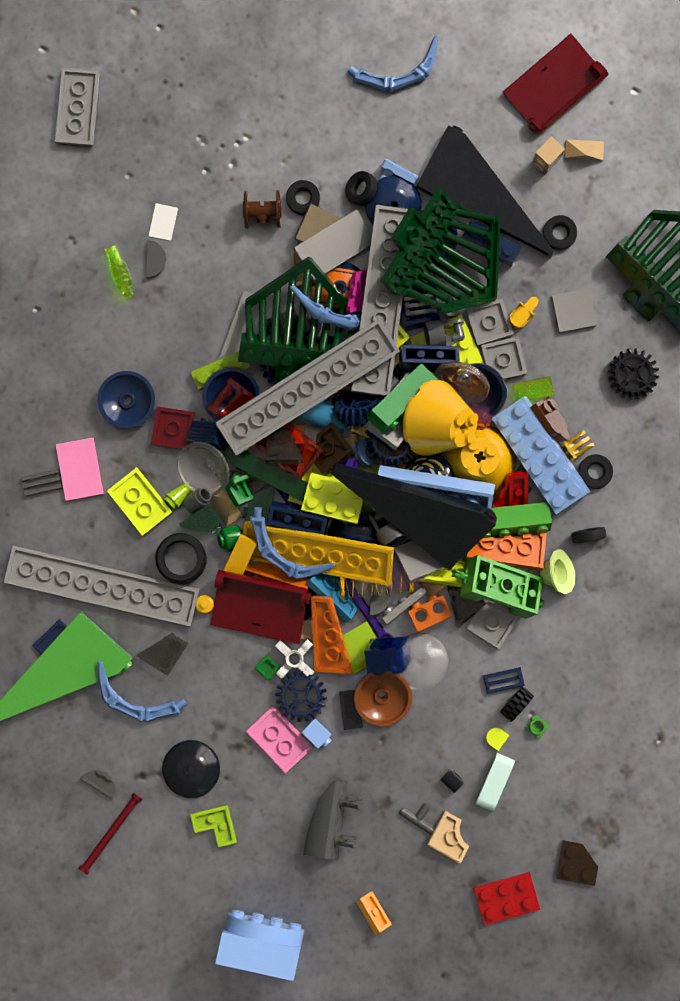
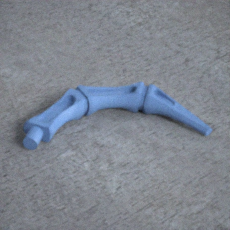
M434 36L423 62L405 75L388 78L373 75L364 69L358 71L353 66L349 68L348 73L354 77V82L366 84L383 91L390 90V92L422 81L425 77L429 76L432 70L439 37Z
M295 285L290 286V289L313 319H318L319 323L333 324L347 331H354L360 327L362 313L359 315L336 314L329 308H324L323 305L311 301Z
M254 507V515L250 516L249 519L253 526L258 550L262 552V557L273 563L289 577H294L295 579L314 576L335 567L334 563L317 566L296 565L295 562L283 558L276 548L272 546L267 535L265 518L261 517L262 508Z
M98 661L101 695L104 702L110 708L131 716L140 722L143 720L148 722L157 718L180 714V709L187 705L184 698L176 703L173 700L160 706L146 708L129 704L119 695L117 696V693L111 688L103 662Z

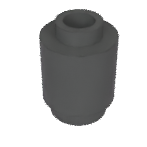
M197 488L184 499L185 509L193 514L198 513L209 504L211 494L206 488Z

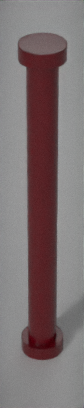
M132 793L131 800L84 864L78 867L83 873L88 875L89 869L136 804L142 801V798L136 793Z

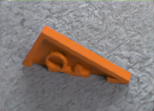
M248 564L244 572L245 575L251 577L258 575L265 580L308 589L306 584L308 577L301 579L289 577L274 564Z

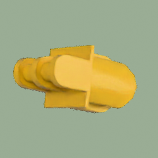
M531 297L525 304L520 302L511 312L509 320L513 328L520 329L524 327L534 317L535 314L532 311L538 305V298Z
M585 430L560 446L570 462L594 446L591 443L582 450H578L580 446L590 440L589 436L577 444L573 443L586 434Z

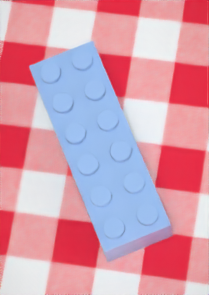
M527 396L522 397L493 417L492 420L555 514H558L591 491L556 439L546 432L530 408L532 404Z
M380 465L378 475L482 504L486 508L491 509L495 484Z

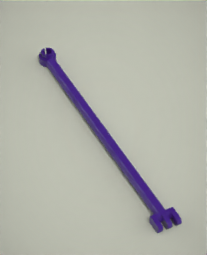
M271 459L270 463L278 467L275 461ZM276 488L286 504L300 507L297 503L288 501L289 494ZM344 578L345 590L347 591L348 586L350 597L378 636L381 646L389 648V645L384 644L382 641L384 637L390 639L389 644L392 646L394 643L392 634L385 631L376 617H369V606L363 597H359L355 586L353 591L351 580L346 578L345 582Z

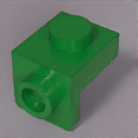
M247 474L241 477L240 475L232 477L229 480L230 483L225 487L235 508L254 499L245 483L249 478Z

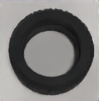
M176 533L166 537L159 544L155 555V562L158 571L165 579L176 584H187L199 578L203 573L207 556L203 545L194 536L186 533ZM179 542L191 545L197 553L195 568L185 575L172 573L165 564L166 551L170 546Z

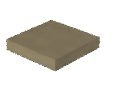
M309 204L294 239L304 242L341 218L313 204Z

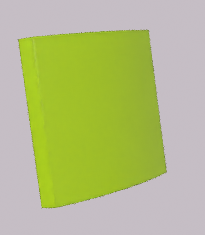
M367 621L343 635L353 675L387 656Z

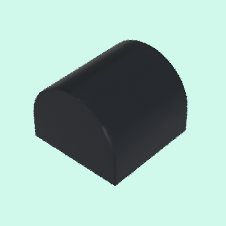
M451 768L440 779L453 793L465 782Z

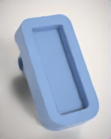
M384 159L381 165L385 170L380 179L396 174L415 184L419 178L418 175L388 159Z

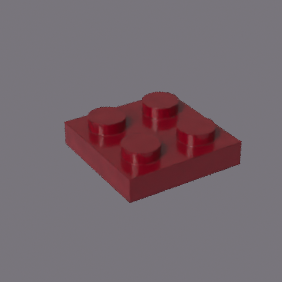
M157 406L151 445L189 450L190 443L186 441L192 421L195 419V412Z

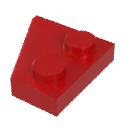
M527 471L507 473L491 508L528 504Z

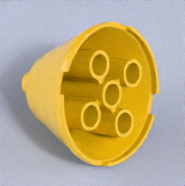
M441 380L428 381L418 388L420 391L414 398H410L403 418V435L405 442L409 443L414 453L430 456L464 447L468 443L471 444L475 441L478 415L471 410L455 389L447 382Z
M478 423L477 427L480 428L476 429V439L473 443L442 452L440 456L450 463L455 478L495 484L494 495H496L507 473L515 472L516 455L499 429L488 424ZM475 456H480L483 460L479 463Z

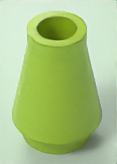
M184 482L165 494L166 497L163 500L168 507L174 510L180 507L192 490Z

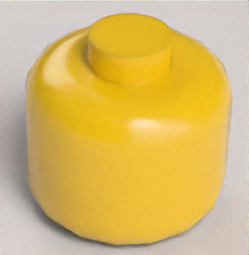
M201 595L197 598L195 608L199 613L208 614L213 610L214 601L210 596Z

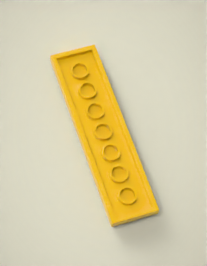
M245 521L243 535L256 541L251 521ZM265 524L272 546L276 548L283 558L295 562L296 565L317 566L334 563V568L322 573L387 586L391 584L393 547ZM257 545L250 560L273 564L261 556L262 552L258 550Z

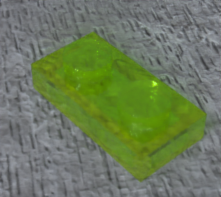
M551 376L513 383L516 401L526 396L529 400L554 396Z

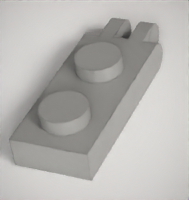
M420 588L409 597L406 594L398 600L399 605L393 609L391 606L383 612L384 617L382 620L385 624L390 623L425 595L426 590Z

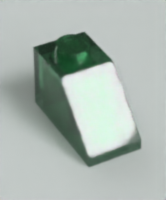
M270 487L250 501L248 507H244L242 518L245 521H250V516L254 515V507H261V517L265 518V524H267L275 488Z
M209 503L179 524L184 529L204 533L213 532L215 534L223 528L222 524H224V521L213 504Z

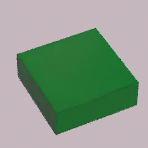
M268 654L254 667L267 681L281 668Z

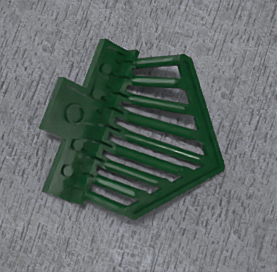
M437 188L421 215L416 208L409 207L394 231L391 239L399 248V251L380 281L391 294L402 297L408 295L442 314L495 301L497 299L500 219L492 215L459 209L461 206L460 202L451 201L443 189ZM454 216L488 222L489 231L456 221L453 218ZM448 226L486 238L488 240V249L451 233L447 229ZM441 237L488 259L487 268L448 246ZM436 248L484 275L487 279V285H482L447 261ZM431 259L440 264L441 266H443L444 268H446L448 271H450L460 279H462L464 282H466L476 290L470 288L469 286L465 285L455 277L451 276L450 274L436 266L431 261ZM425 268H427L428 270H430L431 272H433L434 274L444 279L445 281H447L448 283H450L451 285L458 288L464 293L457 291L456 289L452 288L451 286L447 285L441 280L430 275L426 272ZM418 276L451 296H448L443 292L423 283L419 280ZM412 285L445 303H439L413 290Z
M653 210L630 238L626 235L607 254L606 258L632 283L623 293V296L648 321L652 320L661 311L680 330V275L674 281L671 279L680 268V257L665 273L661 270L680 250V239L656 264L653 262L658 254L679 233L680 211ZM652 221H660L638 247L636 245L637 240ZM669 222H677L654 249L646 255V249Z
M311 257L305 258L245 300L246 333H241L238 362L275 366L274 383L276 384L332 349L341 341L343 328L335 327L332 343L329 344L330 324L323 323L320 341L315 342L318 319L315 320L312 316L308 341L303 340L307 309L301 301L296 337L291 339L295 294L290 289V286H296L297 276L302 273L301 292L306 297L309 296L312 273L316 278L313 302L321 304L324 287L328 292L326 307L333 312L335 300L340 306L338 314L346 315L348 300ZM288 283L285 325L282 338L279 337L281 287ZM274 293L271 336H267L266 297ZM259 303V334H255L253 329L252 307ZM356 311V312H352V313H347V315H348V314H351V315H353V314L359 315V313H358L357 311ZM356 330L348 331L346 339L354 335Z

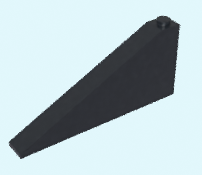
M448 125L416 188L429 196H432L437 188L443 189L451 201L461 203L459 209L498 217L500 219L501 233L551 258L554 250L473 143L463 133V130L453 125L451 127ZM480 221V222H482V223H484V224H486V225L489 226V223H488V222Z
M335 463L331 474L448 570L459 562L496 526V514L493 510L486 508L482 504L339 463Z

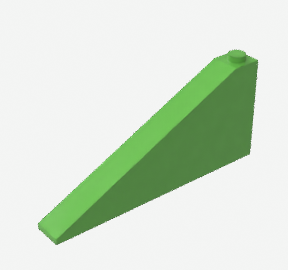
M81 611L0 700V721L99 682L98 661L103 662L107 678L120 673L121 670L125 672L132 665L130 661L133 657Z

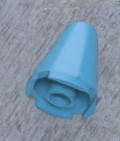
M328 398L295 418L300 422L322 430L330 423L335 424L340 433H343L347 428L346 424H341V421H338L334 410L335 406Z

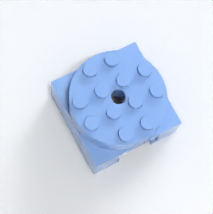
M233 910L232 913L227 914L215 964L294 981L304 929L301 928V924L290 922V924L282 923V918L271 917L270 920L264 918V915L253 912L250 916L245 915L243 911Z

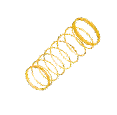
M401 570V584H402L403 572H402V570ZM340 577L341 598L345 600L344 578ZM413 582L409 583V593H414Z

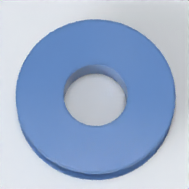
M363 438L355 444V456L360 464L365 467H371L377 464L375 460L378 456L376 455L371 458L366 455L365 448L367 449L372 444L366 443V439L370 438Z

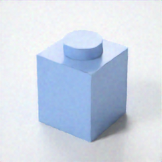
M316 718L302 731L317 748L320 746L325 748L332 741L329 738L332 734Z

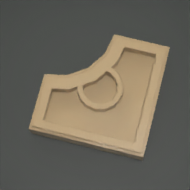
M443 811L426 845L456 863L461 864L469 848L460 835L462 820L447 811Z

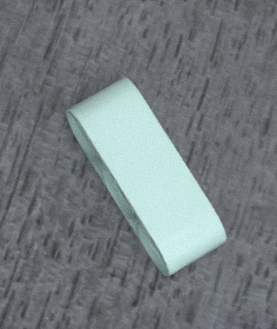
M499 753L496 754L475 805L491 812L495 810L515 760Z

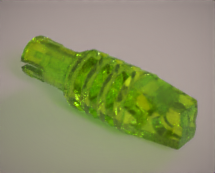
M116 245L106 248L105 251L111 263L110 271L117 289H122L126 298L133 296L131 285L134 283L126 262L121 260Z

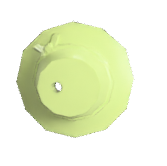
M561 549L555 550L550 560L544 563L540 576L543 578L544 584L553 586L561 594H567L572 592L575 585V570L568 555Z

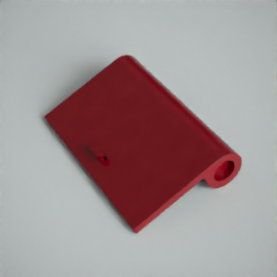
M570 33L503 91V94L529 123L528 128L534 134H541L609 74L600 62H595Z
M218 570L215 578V589L217 590L210 625L300 644L307 604L310 605L312 597L309 589Z

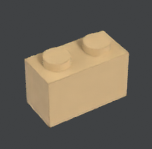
M551 136L535 152L534 166L539 171L548 173L562 158L565 148Z

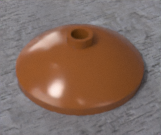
M389 669L374 670L366 674L359 681L354 692V704L357 712L366 722L375 726H389L399 722L408 713L412 703V692L406 679L399 673ZM379 692H385L383 697L378 696Z

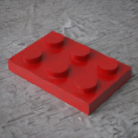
M530 872L474 887L484 925L540 910Z

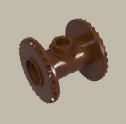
M276 190V201H264V206H261L260 201H248V191H244L243 218L246 229H249V219H257V223H268L270 218H276L277 228H281L282 205L279 190Z

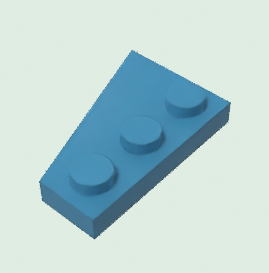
M323 573L310 576L306 584L318 596L332 597L336 613L346 623L349 622L358 607L350 599L345 589V600H342L340 586L336 582L337 577Z

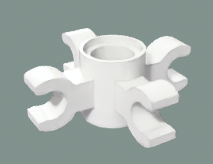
M308 639L297 651L289 649L281 640L275 645L286 656V663L276 673L281 679L292 668H299L306 676L315 673L304 663V655L313 647V644ZM296 653L300 656V662L293 665L290 662V656Z

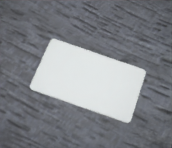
M156 203L149 236L170 241L178 208Z

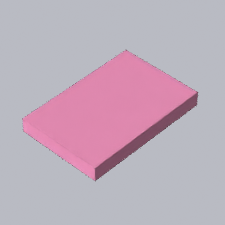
M94 438L56 444L65 500L70 501L103 495L104 491Z
M274 705L246 731L285 774L313 748Z

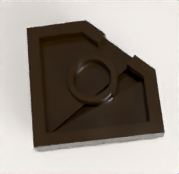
M330 423L317 434V446L315 453H313L312 461L322 475L326 476L332 471L335 463L341 464L355 452L335 424Z
M563 840L556 879L595 886L598 865L582 843Z

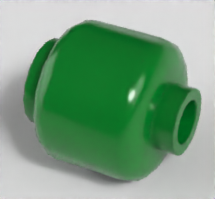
M238 525L221 528L220 533L217 534L220 548H224L227 552L233 551L239 536L243 535V529L241 530Z

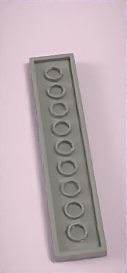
M376 205L359 331L380 319L397 345L403 297L391 294L380 280L399 251L391 237L408 209ZM395 355L353 381L351 392L386 397L391 391Z
M377 319L215 423L234 453L238 455L399 353L400 350L381 320Z
M14 545L12 546L4 583L189 627L192 625L200 591L197 588Z

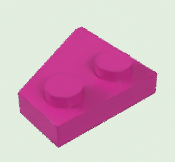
M367 269L352 273L346 314L362 310Z

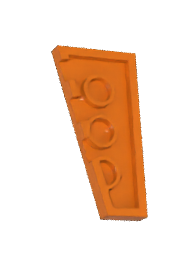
M540 533L539 535L523 534L522 536L515 537L510 535L503 538H482L466 554V560L479 555L508 566L542 571L547 533Z
M311 597L314 672L352 674L353 669L332 597Z

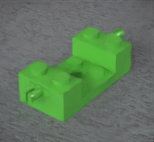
M479 555L466 560L464 572L456 569L452 571V577L462 580L461 597L475 602L486 599L510 607V614L525 619L537 615L539 607L542 608L544 606V600L540 599L543 584L542 577ZM503 581H506L509 585L508 590L503 587Z

